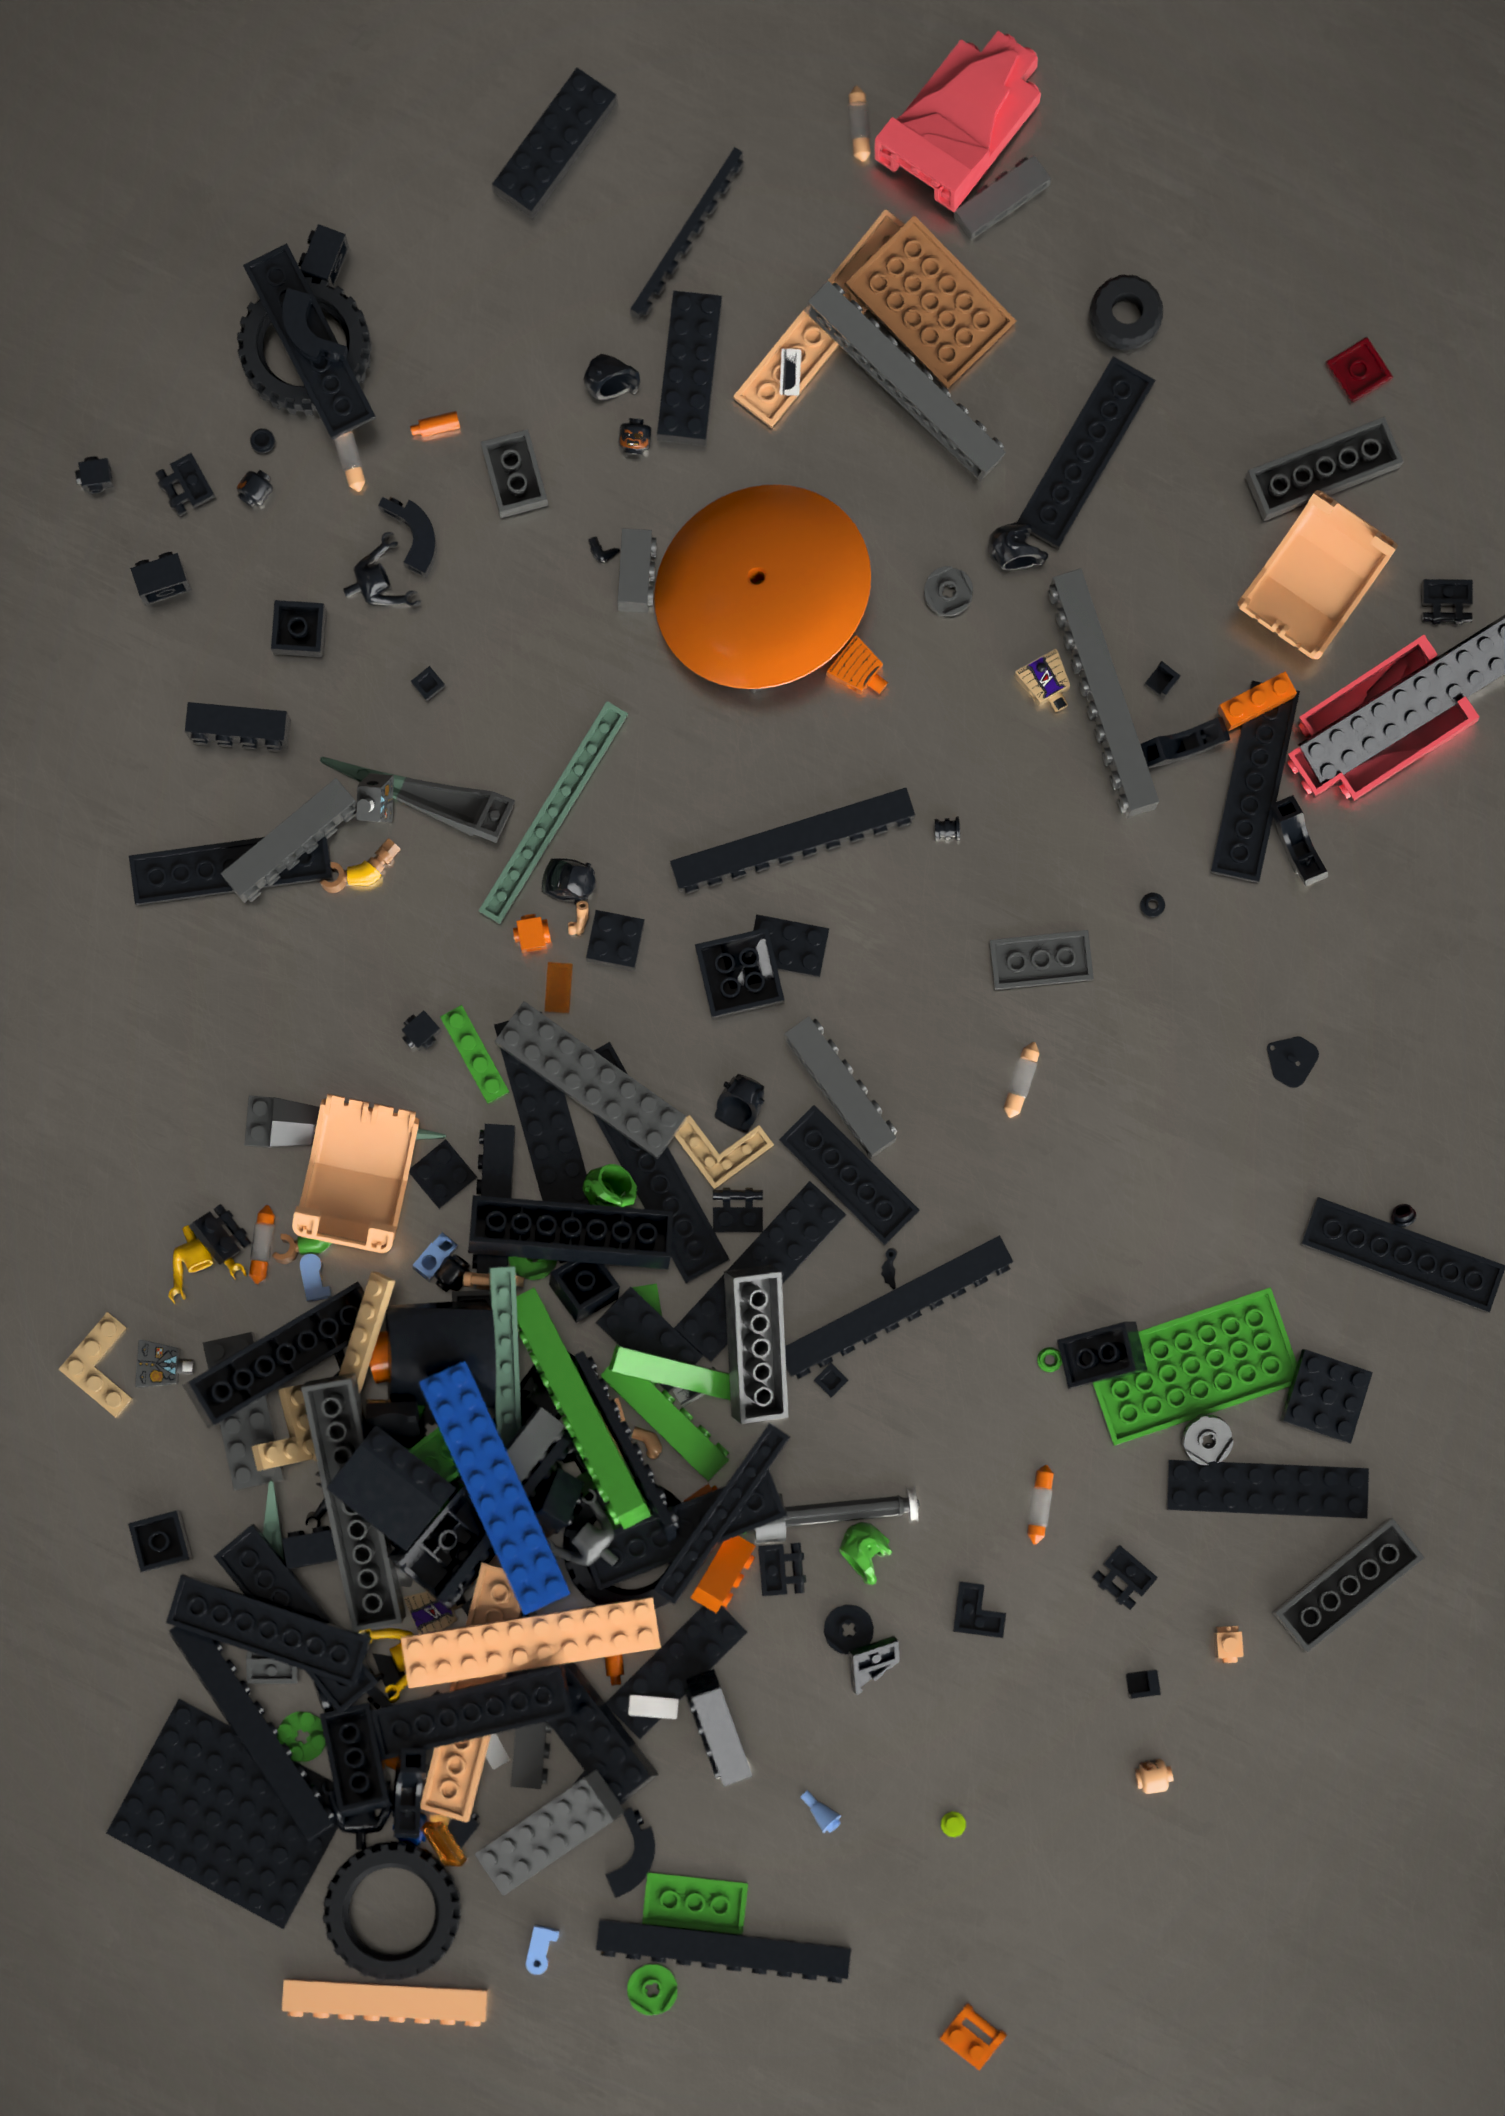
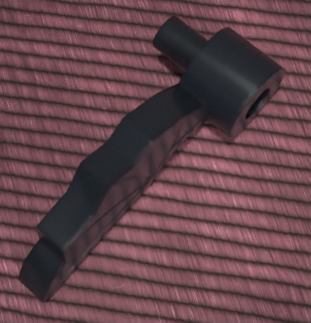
M889 1248L886 1251L888 1260L881 1267L883 1269L881 1275L884 1277L885 1283L889 1284L892 1289H896V1269L893 1266L897 1256L895 1248Z

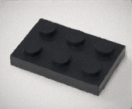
M756 914L753 931L768 928L777 970L820 978L829 928Z

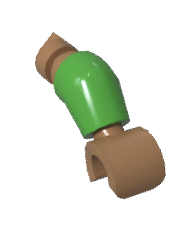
M280 1234L283 1243L290 1244V1248L284 1254L274 1252L271 1256L280 1264H289L297 1258L298 1252L301 1255L321 1254L332 1243L301 1236L294 1240L287 1234Z

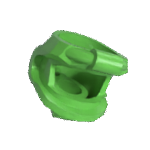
M607 1164L589 1171L583 1183V1191L590 1205L626 1207L634 1204L637 1186L629 1172L617 1164Z
M859 1522L850 1526L846 1530L839 1548L841 1555L856 1573L863 1578L864 1583L870 1585L875 1584L877 1581L874 1574L872 1557L876 1554L882 1557L885 1554L891 1555L892 1550L888 1545L890 1540L871 1523Z

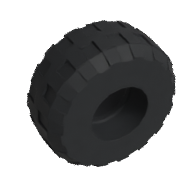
M1124 274L1110 278L1097 289L1091 300L1089 311L1090 324L1097 337L1111 348L1120 350L1140 348L1153 339L1161 326L1163 304L1160 294L1150 282L1136 275ZM1119 302H1131L1139 309L1141 317L1134 323H1122L1114 317L1112 307Z

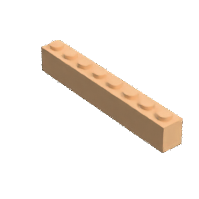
M286 1978L283 1985L282 2011H288V2016L302 2017L303 2012L313 2013V2017L328 2018V2014H339V2019H354V2015H364V2020L379 2021V2016L389 2017L391 2022H404V2018H415V2023H430V2019L440 2020V2024L455 2025L456 2020L465 2021L466 2026H480V2022L486 2021L488 1989Z

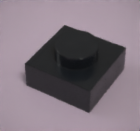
M430 666L411 680L412 685L426 702L446 687Z
M830 1363L813 1381L832 1398L849 1380Z

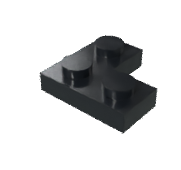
M959 1581L953 1632L1003 1638L1006 1613L981 1610L985 1585Z

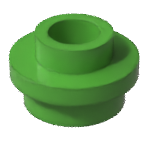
M1053 1347L1042 1349L1037 1357L1039 1367L1045 1372H1054L1059 1369L1062 1364L1060 1352ZM1047 1355L1054 1357L1053 1364L1049 1365L1045 1362Z

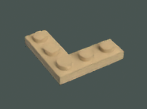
M690 1115L687 1116V1120L674 1136L714 1190L774 1146L761 1126L758 1125L719 1154Z
M107 1312L62 1364L59 1370L117 1418L133 1398L95 1366L127 1330V1327Z
M303 1384L278 1390L290 1438L252 1446L257 1471L313 1460L315 1450L301 1388Z

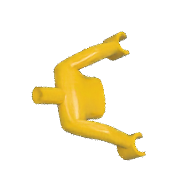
M190 1225L182 1228L187 1243L173 1250L174 1287L169 1291V1298L174 1304V1296L176 1294H181L182 1298L186 1299V1295L182 1290V1261L191 1273L205 1269L213 1264L210 1252L199 1238L196 1239L194 1232L189 1227ZM232 1258L224 1262L230 1269V1274L234 1280H236L235 1272L237 1270H242L244 1276L247 1275L243 1265L235 1263Z
M384 1628L373 1631L365 1629L358 1632L362 1635L369 1634V1637L372 1638L370 1644L373 1640L382 1638L400 1640V1643L389 1648V1651L398 1671L403 1672L406 1670L401 1637L414 1635L411 1631ZM407 1674L395 1685H388L386 1687L385 1693L390 1691L397 1693L389 1699V1702L395 1703L399 1700L400 1691L408 1685Z

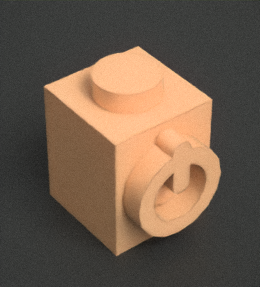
M1239 1626L1217 1627V1632L1214 1633L1215 1658H1222V1663L1237 1662V1657H1243L1242 1632L1239 1631Z

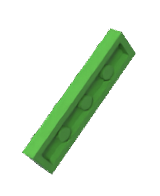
M460 1005L440 1016L487 1104L508 1094L507 1086L463 1006Z

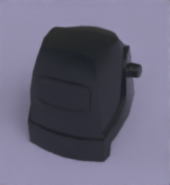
M599 354L590 361L584 374L583 382L589 394L598 400H607L628 391L632 394L637 393L640 385V375L636 369L628 366L621 360L606 354Z
M567 858L550 859L543 874L541 892L560 901L574 902L576 905L579 901L588 900V896L596 888L595 871L591 868L590 863L584 864Z
M737 1074L735 1077L733 1076L730 1082L725 1081L723 1085L725 1089L718 1098L717 1110L714 1116L724 1124L747 1133L755 1122L765 1101L763 1099L765 1087L752 1078Z

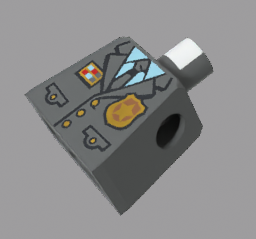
M370 773L358 784L357 820L393 822L394 775Z
M139 1339L135 1387L148 1388L178 1384L179 1374H193L194 1359H180V1348Z

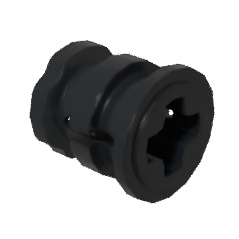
M959 816L950 821V818H945V821L935 819L936 841H940V838L951 840L952 837L960 841Z

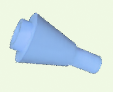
M806 1791L801 1796V1799L811 1808V1812L822 1833L826 1831L831 1833L841 1824L839 1821L841 1815L823 1803L818 1802L809 1791Z

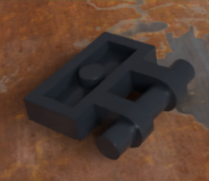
M192 453L170 464L174 471L171 475L167 476L164 469L155 473L159 480V487L166 492L169 498L168 503L171 509H175L178 516L187 513L183 505L186 501L190 500L193 508H196L215 497ZM178 481L185 491L179 495L173 487V484Z
M1423 579L1422 605H1432V612H1423L1422 622H1432V624L1454 622V625L1472 622L1473 614L1463 613V606H1472L1473 580ZM1441 605L1454 606V612H1441Z
M753 1187L745 1188V1190H730V1188L713 1190V1200H723V1207H713V1230L715 1233L763 1232V1207H753V1200H763V1190H753ZM730 1200H745V1207H730Z
M219 1204L213 1209L218 1215L217 1219L209 1211L192 1222L189 1227L217 1263L221 1265L240 1251L235 1243L239 1242L245 1249L252 1242L246 1236L248 1233L244 1228L240 1229L233 1220V1214L229 1210L226 1211L222 1204ZM225 1224L233 1235L229 1236L222 1225Z
M791 1543V1554H784L783 1544L758 1546L762 1596L787 1594V1584H794L795 1594L805 1593L804 1583H806V1575H803L802 1560L805 1559L804 1552L801 1553V1543ZM786 1561H792L793 1576L786 1577Z
M1118 1545L1103 1563L1110 1572L1105 1576L1097 1570L1092 1576L1099 1583L1098 1587L1103 1591L1106 1589L1116 1598L1115 1601L1118 1604L1125 1605L1129 1610L1137 1603L1130 1597L1132 1592L1135 1591L1142 1597L1158 1578L1121 1545ZM1116 1576L1128 1585L1123 1591L1112 1582Z

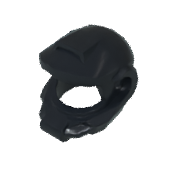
M1020 521L996 528L989 536L988 551L1002 569H1026L1034 565H1043L1048 558L1046 551H1041L1038 547L1025 542L1030 537V532L1032 531L1031 524H1022Z

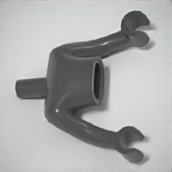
M588 1489L594 1495L593 1500L587 1501L584 1497L581 1498L584 1503L590 1505L601 1529L588 1522L578 1533L572 1543L581 1554L555 1546L551 1540H547V1542L551 1544L552 1554L567 1561L589 1566L601 1556L613 1566L619 1558L608 1550L607 1547L614 1538V1532L607 1515L597 1501V1493L592 1489Z

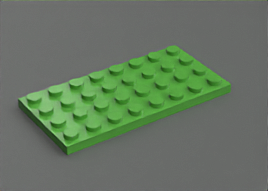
M1270 1287L1139 1331L1147 1371L1093 1383V1387L1113 1446L1192 1420L1199 1414H1210L1290 1387L1297 1362Z

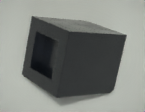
M1161 661L1144 685L1164 700L1179 681L1181 675Z
M1157 1669L1126 1674L1129 1699L1161 1695Z

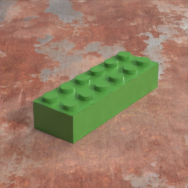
M609 1366L600 1375L707 1482L729 1462V1459L726 1457L729 1452L719 1442L714 1445L709 1440L711 1434L701 1424L696 1427L691 1422L693 1417L683 1407L678 1410L673 1405L675 1399L665 1389L660 1392L655 1387L657 1382L609 1370Z

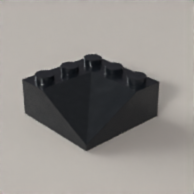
M768 928L695 944L712 1019L785 1003Z

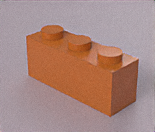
M1285 671L1220 704L1217 711L1220 717H1223L1227 730L1230 731L1293 699L1297 692Z
M740 1536L724 1541L691 1599L715 1613L718 1612L721 1605L727 1607L734 1595L729 1591L732 1586L738 1588L744 1577L741 1574L743 1567L748 1570L755 1559L752 1552L756 1546Z

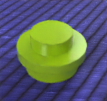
M948 1812L943 1816L941 1829L947 1836L958 1837L965 1831L966 1821L960 1813Z

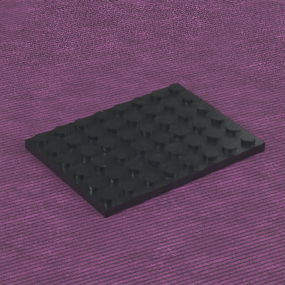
M179 1698L106 1834L284 1929L339 1827L334 1818L331 1820L334 1824L331 1829L310 1843H307L230 1725ZM292 1760L294 1765H297L299 1763L297 1761ZM299 1763L307 1775L304 1780L308 1786L313 1784L321 1797L318 1801L322 1807L327 1805L332 1812L328 1795L321 1790V1784L325 1781V1790L329 1792L333 1789V1781Z

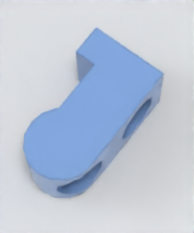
M442 1232L414 1262L412 1268L430 1283L443 1260L452 1255L458 1244Z
M315 1254L304 1255L300 1260V1271L307 1302L323 1300L333 1296L331 1287H324L321 1276L323 1263Z
M534 1925L526 1960V1967L530 1973L539 1975L546 1971L549 1964L547 1956L550 1941L557 1942L559 1929Z

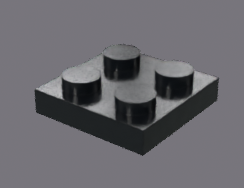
M446 1139L413 1165L409 1171V1174L439 1210L478 1178Z

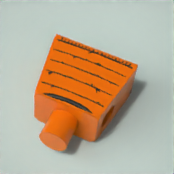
M856 635L828 669L826 675L859 694H862L868 686L880 694L888 684L885 679L878 675L883 667V663Z

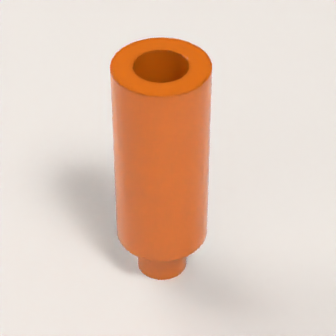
M456 411L418 420L419 424L410 426L412 436L422 434V437L460 428Z
M623 1654L604 1657L606 1676H610L611 1686L621 1685L620 1675H624Z

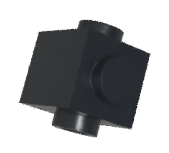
M97 456L84 458L83 462H78L79 470H75L77 485H82L84 491L96 494L103 492L104 488L114 487L111 465L108 458L99 459Z
M423 1010L417 1017L413 1014L403 1023L405 1027L402 1029V1032L405 1036L402 1039L411 1049L416 1047L419 1051L422 1048L427 1050L437 1041L435 1037L441 1032V1029Z

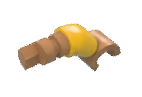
M388 838L375 852L376 856L374 858L370 857L368 861L364 860L361 864L348 866L347 870H344L336 862H330L332 871L339 873L338 878L333 882H328L325 879L319 882L323 889L329 893L340 892L344 889L347 882L349 885L369 886L382 876L380 873L384 870V864L388 865L400 851V848Z

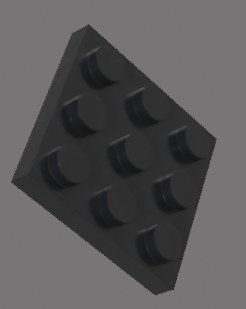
M1302 1349L1280 1421L1351 1444L1373 1372Z

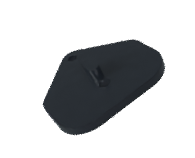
M1300 1036L1271 1042L1267 1045L1273 1077L1290 1088H1297L1305 1082L1319 1058L1317 1047Z

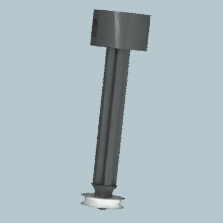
M914 1486L912 1490L906 1487L907 1498L897 1495L784 1507L788 1515L787 1517L754 1529L755 1542L758 1544L786 1541V1527L891 1516L900 1517L907 1512L910 1523L913 1519L918 1522L920 1502L917 1499ZM779 1493L780 1498H781L782 1503H783L782 1493Z

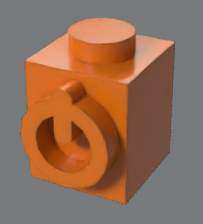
M536 914L521 916V920L516 921L517 927L513 928L515 943L520 942L522 953L547 949L546 943H551L547 919L542 920L541 917H536Z

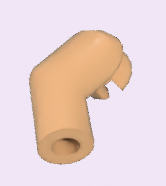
M586 901L577 902L576 922L568 923V934H577L579 936L584 932L589 918V905Z
M635 1426L631 1437L645 1443L647 1457L657 1459L662 1452V1445L658 1436L654 1432Z

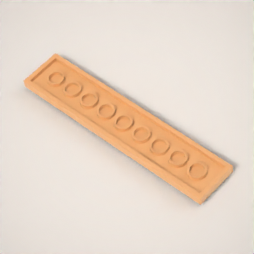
M886 209L827 280L832 285L833 283L838 284L844 290V296L849 301L854 300L862 308L861 313L863 315L867 312L868 308L844 284L905 225ZM803 310L736 392L733 399L772 429L798 397L795 395H780L782 349L801 350L800 394L839 344Z
M483 1562L479 1571L466 1626L521 1618L522 1609L503 1567ZM507 1673L452 1681L449 1692L505 1679ZM491 1735L434 1748L420 1809L463 1822H469Z
M653 1597L401 1637L409 1688L661 1648Z

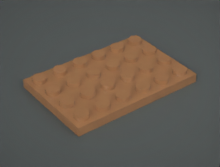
M915 215L844 284L946 389L958 380L1017 322Z

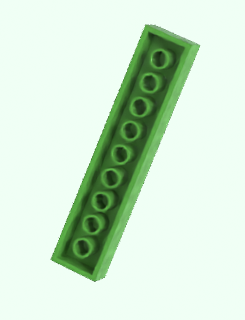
M535 1287L516 1296L518 1334L527 1351H532L529 1355L538 1372H544L540 1374V1377L549 1394L555 1393L550 1397L560 1416L566 1415L562 1420L571 1437H577L573 1439V1442L582 1459L588 1458L584 1463L594 1481L599 1480L595 1485L604 1502H610L606 1507L615 1524L621 1523L625 1530L650 1517L651 1514Z

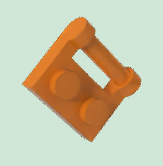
M966 2003L939 2039L980 2071L994 2051L1004 2041L1007 2034L1002 2030L998 2031L973 2011V2006ZM965 2018L993 2039L989 2045L962 2024Z

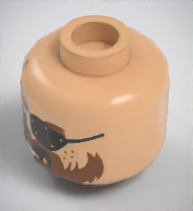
M1162 1759L1142 1761L1139 1764V1768L1135 1769L1138 1789L1142 1788L1146 1794L1166 1791L1169 1786L1168 1782L1173 1781L1171 1766L1166 1767Z

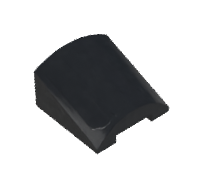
M486 1300L387 1306L388 1402L417 1401L418 1406H429L419 1382L466 1361L486 1408H495V1328L493 1310Z

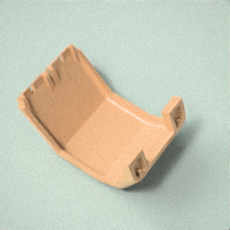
M1316 490L1275 552L1239 599V609L1250 617L1257 619V622L1273 633L1276 632L1279 637L1292 646L1299 648V651L1311 659H1319L1384 568L1398 545L1394 540L1324 492Z
M327 1094V1099H323L320 1104L299 1206H296L294 1213L293 1231L301 1237L379 1253L388 1252L395 1239L419 1119L415 1117V1111L399 1108L398 1113H393L394 1107L374 1103V1107L369 1108L370 1102L350 1098L349 1103H345V1097Z

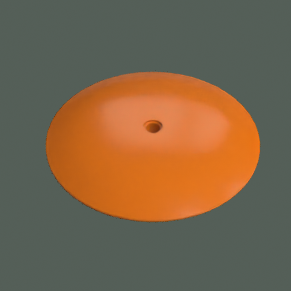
M777 484L760 485L734 491L720 497L697 512L684 524L669 544L658 569L655 583L654 601L657 622L667 645L675 656L694 673L709 681L742 689H763L790 683L810 674L828 662L842 649L857 629L865 612L871 588L869 554L864 539L851 518L838 505L816 492L800 487ZM764 579L761 583L756 584L758 580Z

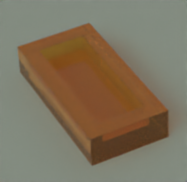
M548 962L545 997L546 1013L570 1014L573 964Z
M425 1822L420 1829L441 1862L445 1866L462 1867L467 1859L443 1822Z

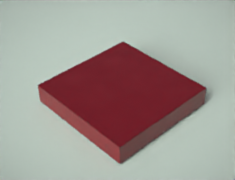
M1368 337L1363 338L1325 362V365L1351 404L1393 379L1392 374Z

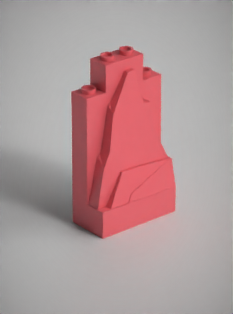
M1000 31L996 32L982 52L973 43H966L961 39L904 113L897 119L891 117L875 138V160L893 172H896L899 166H901L934 188V199L955 212L1040 103L1041 92L1038 87L1031 82H1026L1037 68L1038 56H1036V53L1031 48L1021 46L1011 35H1004Z
M1422 635L1299 717L1301 723L1298 727L1305 737L1312 736L1438 657V654L1426 636ZM1465 696L1450 709L1343 775L1341 772L1322 786L1299 747L1288 754L1290 760L1287 761V764L1294 774L1300 773L1304 779L1300 783L1308 795L1313 793L1316 797L1341 781L1342 785L1339 788L1347 799L1351 797L1355 801L1426 753H1430L1478 722L1479 715Z

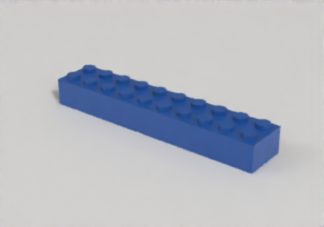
M466 1361L420 1381L419 1384L523 1614L526 1615L571 1594Z

